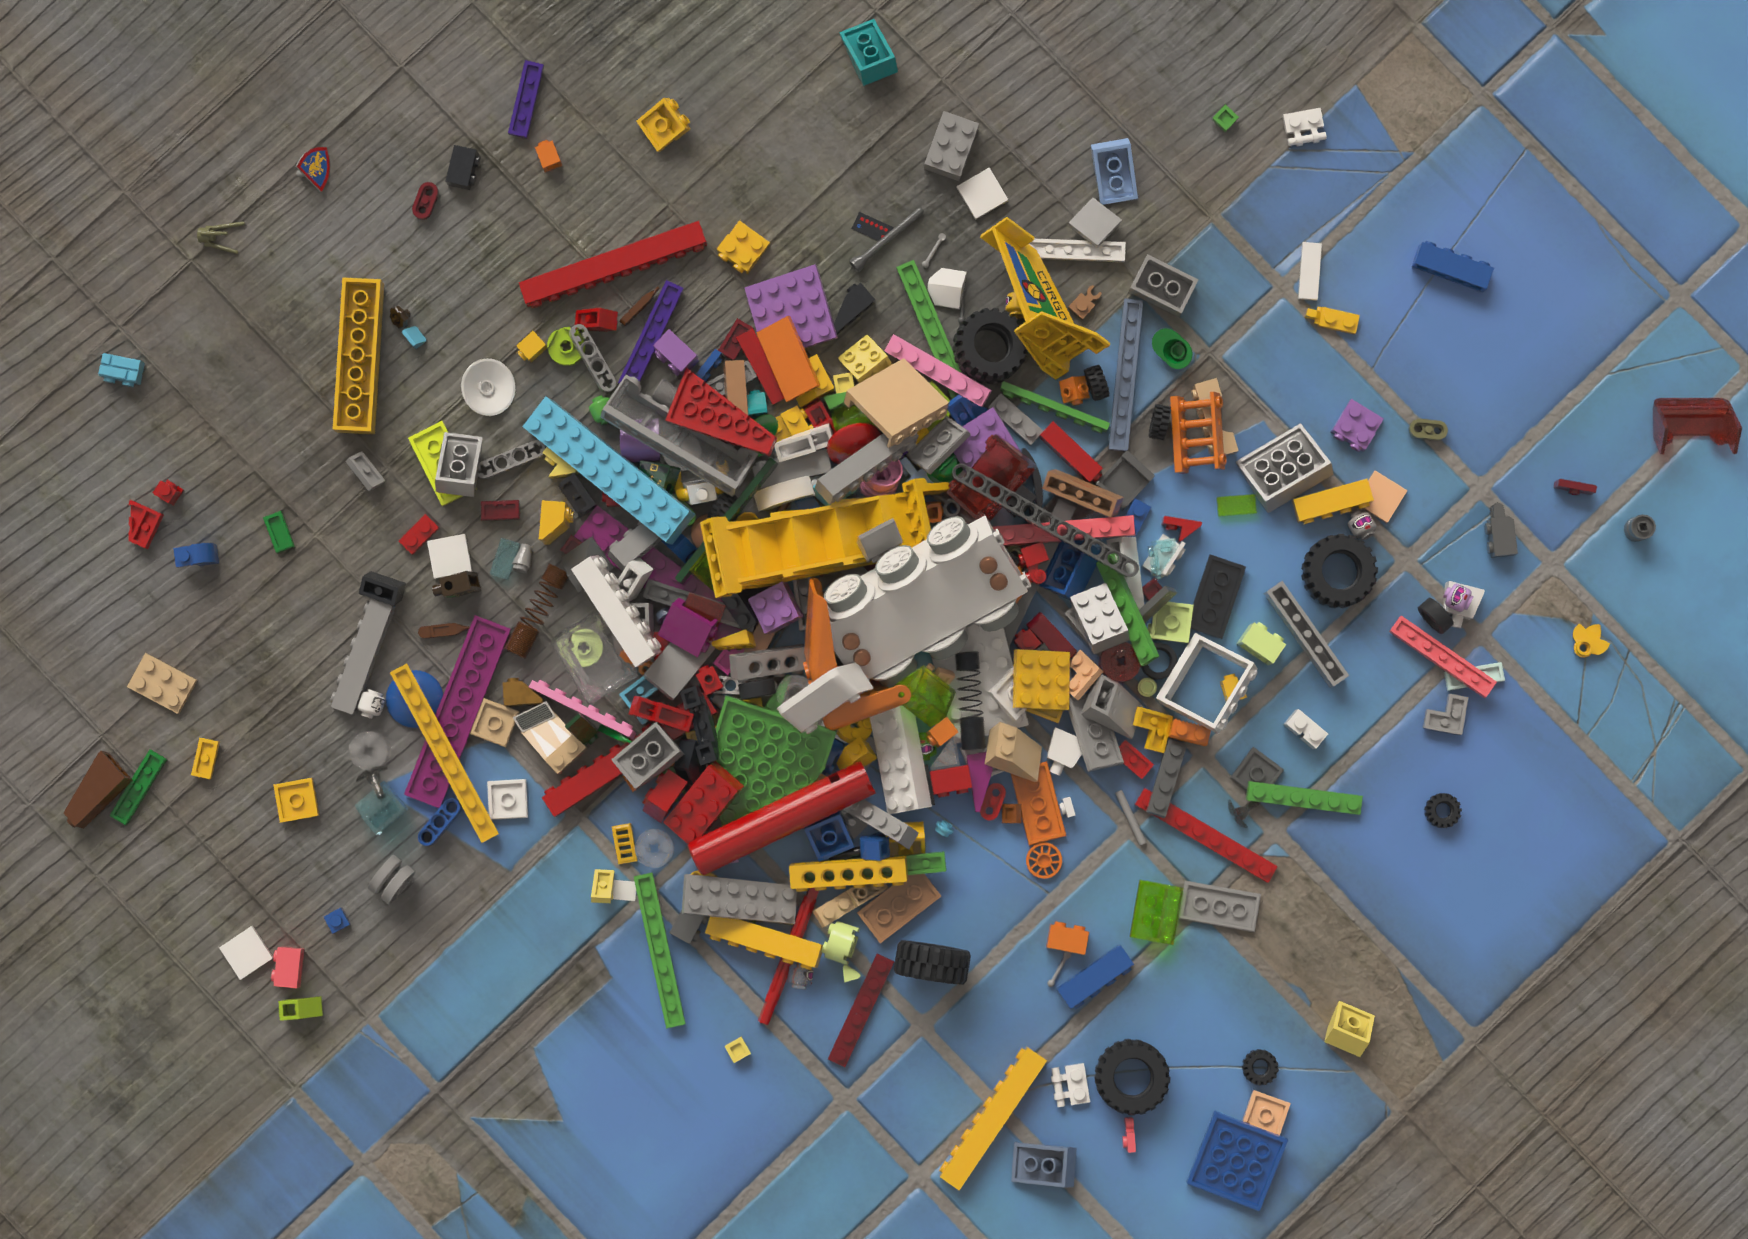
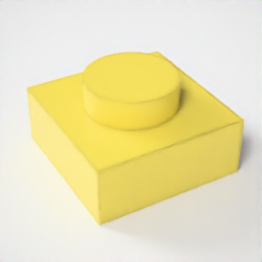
M851 372L833 376L836 394L847 392L848 389L854 387Z
M742 1036L724 1046L733 1063L751 1054Z

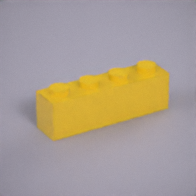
M1367 478L1293 499L1292 504L1298 523L1303 522V525L1315 522L1314 518L1321 517L1323 520L1333 517L1332 513L1340 511V514L1351 512L1353 507L1358 506L1359 509L1369 507L1370 502H1373L1374 499Z

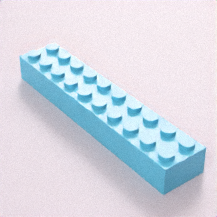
M545 396L522 426L666 543L673 545L696 515L552 399Z

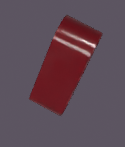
M1041 612L1026 624L1041 643H1045L1049 651L1070 652V659L1077 653V650Z

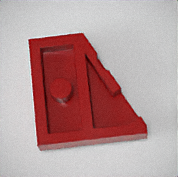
M129 500V506H131L129 541L148 549L164 514Z

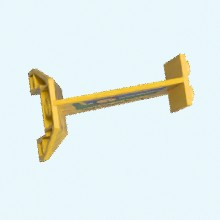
M1008 217L980 235L982 240L1002 255L1026 321L1017 327L1014 332L1042 371L1056 380L1069 372L1070 360L1085 350L1090 349L1097 354L1110 346V342L1098 333L1074 324L1038 251L1029 245L1034 240V236Z

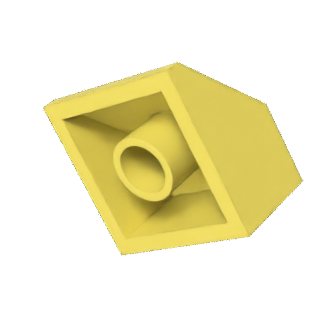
M1339 1001L1328 1025L1324 1042L1361 1057L1369 1045L1375 1016Z

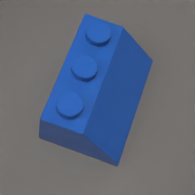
M1074 540L1076 545H1082L1083 543L1082 540ZM1063 541L1059 542L1045 571L1046 579L1039 586L1071 601V596L1085 590L1098 561ZM1093 545L1091 546V552L1094 555H1098L1100 550Z

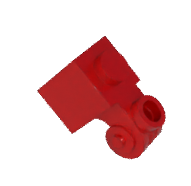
M1043 542L1021 549L1018 558L1021 566L1025 565L1028 571L1025 574L1030 583L1042 584L1046 579V573L1041 569L1038 570V565L1049 560Z

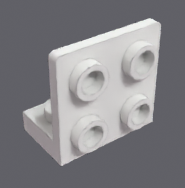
M1162 534L1142 567L1160 579L1164 576L1168 577L1176 566L1173 562L1175 560L1178 561L1184 554L1186 549L1183 547L1186 543L1182 541L1178 544Z

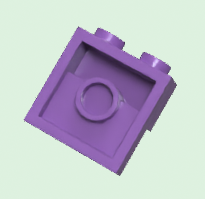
M1350 399L1331 433L1334 434L1333 437L1337 440L1348 442L1353 450L1357 452L1361 450L1363 452L1370 444L1384 418Z

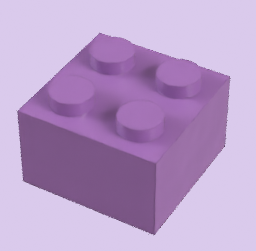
M670 329L653 345L655 356L662 363L666 361L669 364V369L676 376L680 374L683 377L686 367L691 370L699 362L697 355Z
M780 582L748 599L765 634H772L804 617L786 582Z

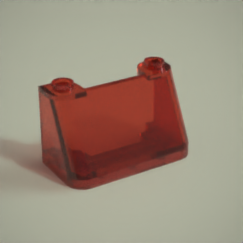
M999 434L991 435L985 441V444H987L985 447L986 451L971 468L1009 490L1016 492L1034 472L1037 465ZM975 477L972 484L980 488L983 485V481L981 478ZM954 479L948 485L949 489L946 493L975 520L986 516L990 522L1003 508ZM991 487L989 493L992 497H998L1000 491L997 487Z

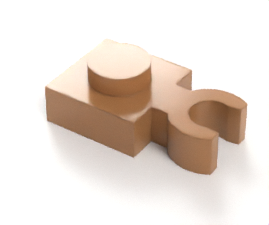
M1093 285L1088 288L1086 296L1080 293L1068 306L1081 320L1095 307L1092 301L1098 300L1102 294L1099 292L1096 296H1093L1091 294L1094 288Z

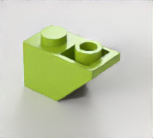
M322 996L278 1001L280 1021L323 1016Z

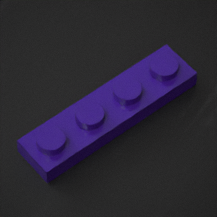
M526 60L524 62L509 126V135L528 138L543 74V64Z

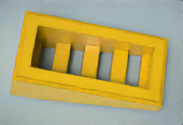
M746 629L711 642L712 646L718 650L756 647L753 634Z
M632 823L611 826L618 864L638 861ZM628 830V834L618 835L617 831ZM629 837L630 841L619 843V839ZM631 845V849L620 850L621 846ZM632 853V856L622 858L621 854Z

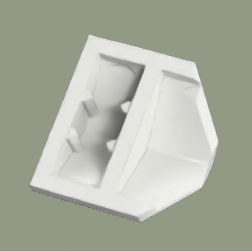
M941 268L929 278L927 290L935 306L960 310L967 272Z

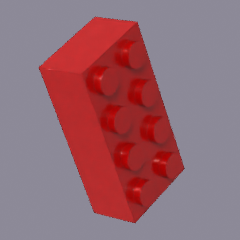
M715 761L708 765L663 823L688 844V842L705 835L745 786Z

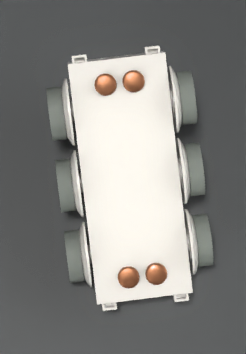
M986 516L970 524H967L962 517H949L935 525L930 530L925 541L912 548L907 545L897 546L886 552L878 560L873 570L862 576L857 574L845 575L827 588L824 599H826L828 605L834 651L844 665L856 662L868 680L879 681L884 687H894L904 683L914 674L917 668V662L914 659L916 653L920 651L927 652L933 659L937 660L949 658L965 646L968 634L964 629L967 625L971 623L979 624L984 631L991 632L1006 627L1016 618L1019 606L1015 601L1019 596L1028 592L1027 588L1031 587V583L1025 572H1022L1023 575H1021V572L1003 545L1005 542L998 529L995 532Z

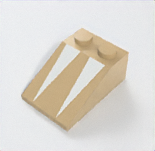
M552 709L556 717L522 734L557 774H561L588 747L582 744L564 727L566 725L565 722Z

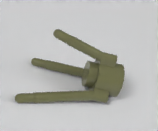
M245 222L199 227L197 231L198 242L204 243L205 247H213L238 254L237 250L212 243V241L216 240V236L228 235L226 231L215 230L243 226Z

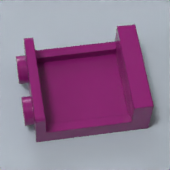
M678 598L672 603L658 635L698 658L702 653L708 651L711 645L709 640L715 636L718 627H716L718 620L709 621L684 607L685 600Z

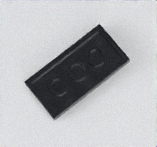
M1211 554L1209 555L1193 602L1192 630L1223 639L1246 566Z

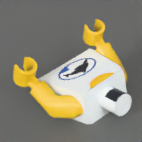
M724 461L722 466H719L718 462H716V469L727 476L729 470L726 461ZM681 471L674 488L677 498L680 501H686L690 505L717 500L724 493V491L704 479L682 483Z

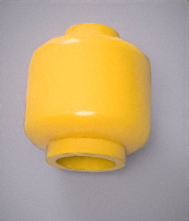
M1014 291L1007 295L1005 310L1010 312V317L1013 318L1015 316L1017 319H1021L1024 316Z

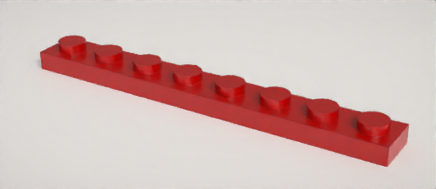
M1144 788L1134 805L1146 811L1152 792ZM1171 803L1165 818L1153 815L1269 883L1278 867Z

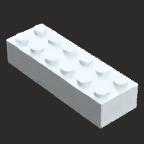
M599 555L590 556L571 570L635 667L643 665L662 652L660 650L661 645L656 638H652L649 632L651 630L645 621L642 622L639 618L640 613L638 609L629 603V596L624 589L621 590L617 583L619 581L614 573L610 574L608 571L606 560L602 556L599 557Z
M904 693L898 694V696L903 697ZM911 696L907 703L870 717L888 814L932 807Z

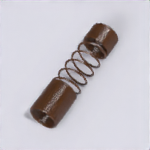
M550 563L541 577L546 582L540 581L539 584L553 595L534 590L536 595L549 604L529 599L534 606L544 613L525 608L527 613L540 622L520 617L524 623L518 621L504 647L526 659L540 633L524 619L544 625L542 620L528 610L549 616L545 610L534 602L554 607L552 603L537 592L558 598L555 593L543 584L563 589L568 581L566 571Z

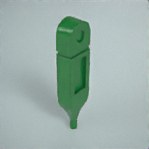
M602 724L598 728V731L625 744L633 742L627 736Z

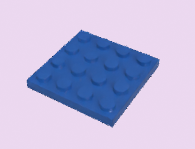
M1214 1111L1186 1182L1194 1187L1260 1211L1287 1145L1288 1138Z

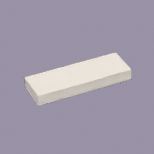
M1302 242L1298 299L1318 300L1322 243Z

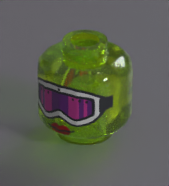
M919 732L923 761H929L930 757L937 754V747L929 743L926 732Z

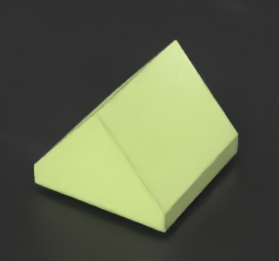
M843 965L844 983L858 979L861 976L859 972L850 966Z

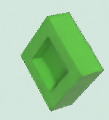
M1225 104L1212 118V121L1226 132L1239 117Z

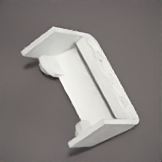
M855 662L828 671L781 704L777 710L784 719L801 733L806 732L809 734L817 729L820 719L845 702H856L861 698V693L870 691L873 687L861 667Z

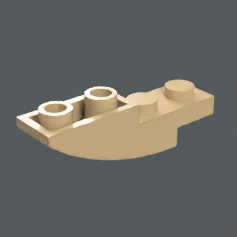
M886 883L882 887H873V884H865L863 888H854L853 886L815 909L813 913L823 928L888 889Z

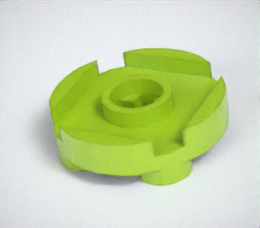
M563 327L554 331L547 342L549 355L559 365L573 366L582 359L569 336L571 327ZM576 330L574 336L580 337V339L582 340L578 342L580 345L583 342H585V340L582 339L581 333ZM570 342L571 349L563 351L564 348L561 345ZM584 345L583 352L585 353L586 346Z

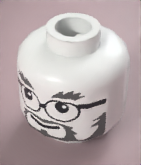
M370 689L367 692H362L357 705V709L362 711L361 715L371 719L373 715L380 716L385 704V699L382 697L383 694Z

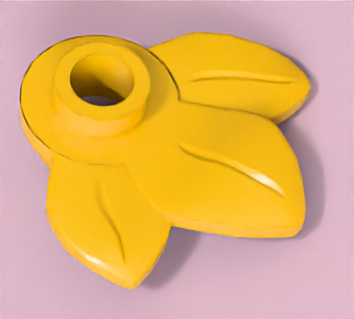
M1578 624L1574 628V652L1577 656L1585 658L1591 654L1600 655L1608 649L1610 643L1600 639L1601 626L1599 624L1591 625L1586 629L1581 624ZM1581 645L1586 647L1584 652L1580 650Z

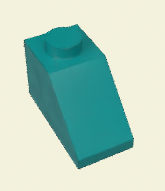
M761 390L750 391L749 395H747L748 415L753 420L761 415L768 414L765 392L761 393Z

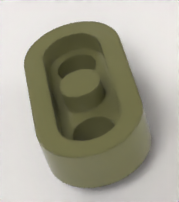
M1415 419L1408 428L1410 435L1417 439L1438 441L1446 437L1448 433L1447 425L1438 420ZM1419 426L1421 432H1416L1415 427ZM1434 428H1438L1440 433L1435 434Z

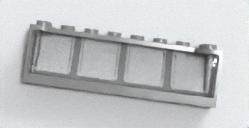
M625 375L602 409L600 417L733 497L752 470L758 453L740 447L737 451L733 445L726 444L719 439L668 423L665 419L670 408L664 404L657 403L651 396L642 394L640 392V381L635 377Z

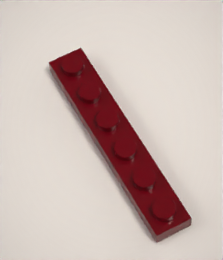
M878 953L876 954L828 1060L846 1067L894 964L893 960Z

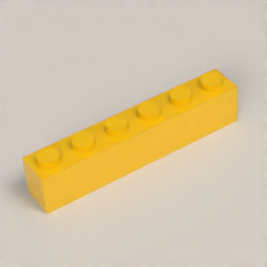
M710 917L705 931L706 934L710 935L709 939L720 942L722 938L728 940V945L739 947V944L746 946L747 951L757 953V950L765 952L764 956L773 959L779 956L783 958V962L793 964L794 961L801 963L800 967L812 970V967L818 968L822 955V944L745 920Z

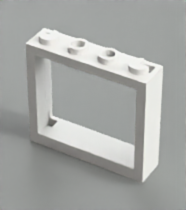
M1195 633L1156 699L1167 708L1219 734L1227 726V719L1230 714L1236 711L1239 699L1246 694L1248 684L1255 679L1258 668L1254 662ZM1202 647L1246 669L1214 723L1170 701Z

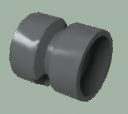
M1643 514L1629 519L1624 525L1625 536L1634 542L1650 538L1656 530L1655 521L1652 517Z

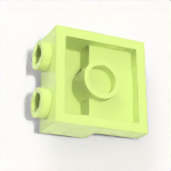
M1167 602L1153 616L1152 623H1148V632L1151 638L1160 641L1189 643L1194 605Z

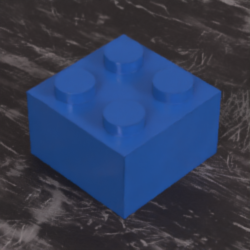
M841 811L804 828L819 862L855 847L852 835Z

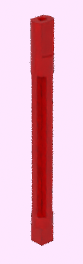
M808 888L806 895H804L790 935L803 938L819 893L815 888ZM782 957L778 963L758 1019L760 1023L769 1025L792 964L783 962Z

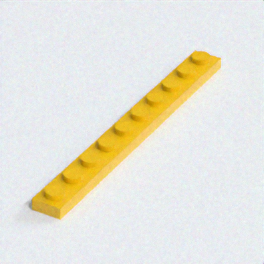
M405 664L390 672L393 680L481 843L498 835L499 833L410 667L408 664Z

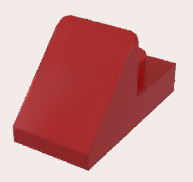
M1164 516L1161 525L1166 526L1165 529L1177 531V528H1180L1179 543L1200 528L1202 522Z

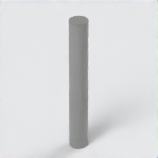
M1123 791L1116 792L1118 801L1139 845L1146 843Z

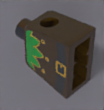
M463 571L439 578L440 584L432 586L435 597L443 595L446 598H454L481 591L478 573Z

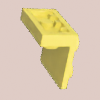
M865 335L838 357L839 361L851 372L858 383L893 365L889 357L868 335Z

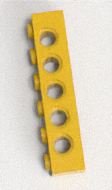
M907 856L888 857L881 861L862 858L791 863L789 865L791 889H796V892L807 891V888H815V890L820 891L834 886V889H845L848 885H854V888H863L865 884H873V887L885 886L884 883H892L893 886L904 885V882L908 880ZM888 867L892 870L893 874L885 876L882 869ZM871 869L873 876L870 878L865 877L863 870ZM851 870L854 877L852 879L846 878L844 871ZM826 871L834 873L835 877L833 880L826 879ZM807 872L813 873L815 880L808 881L805 874Z

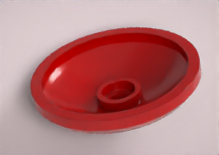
M867 423L847 425L836 431L827 443L828 456L831 461L839 465L882 433L877 427Z

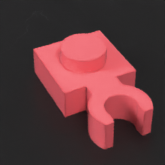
M1126 1117L1125 1136H1122L1123 1148H1126L1128 1153L1136 1152L1134 1119Z

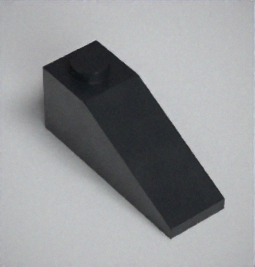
M861 282L858 285L853 284L847 289L848 293L834 322L837 335L875 304V298Z

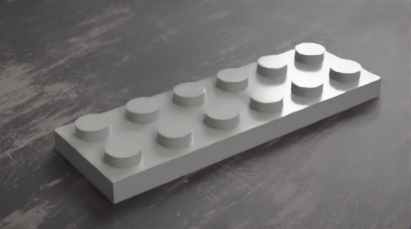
M685 874L682 914L794 925L797 892L796 889H791L790 885Z

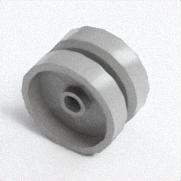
M392 855L382 865L367 887L374 894H378L384 889L381 899L388 905L393 903L406 889L416 872L408 865L400 869L402 860L395 855Z

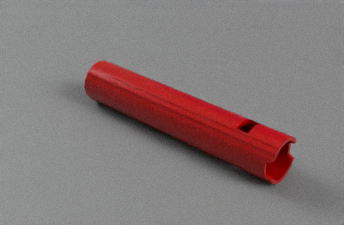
M858 761L690 841L687 846L697 869L702 875H706L876 794L861 761Z

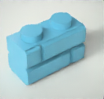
M103 353L98 374L104 378L103 381L115 384V381H122V385L134 387V384H141L145 363L141 360Z

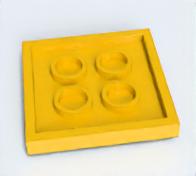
M1015 649L1013 708L1069 710L1070 652Z

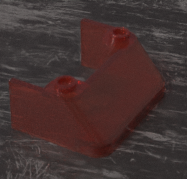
M1658 398L1654 400L1653 439L1660 454H1664L1666 445L1673 442V436H1710L1715 444H1729L1732 453L1737 454L1742 426L1728 400L1724 398Z

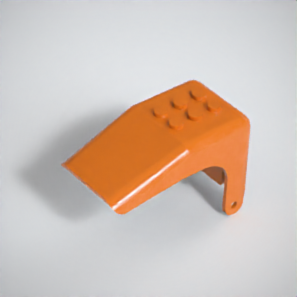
M814 577L809 580L804 646L806 662H803L807 679L811 678V680H808L809 685L828 671L839 667L835 659L827 601L823 598L820 580ZM869 679L873 687L872 690L861 693V698L854 703L848 701L822 718L823 723L829 730L843 728L907 703L911 698V691L905 685L888 688L882 686L879 681ZM900 692H903L904 696L899 697L898 694Z

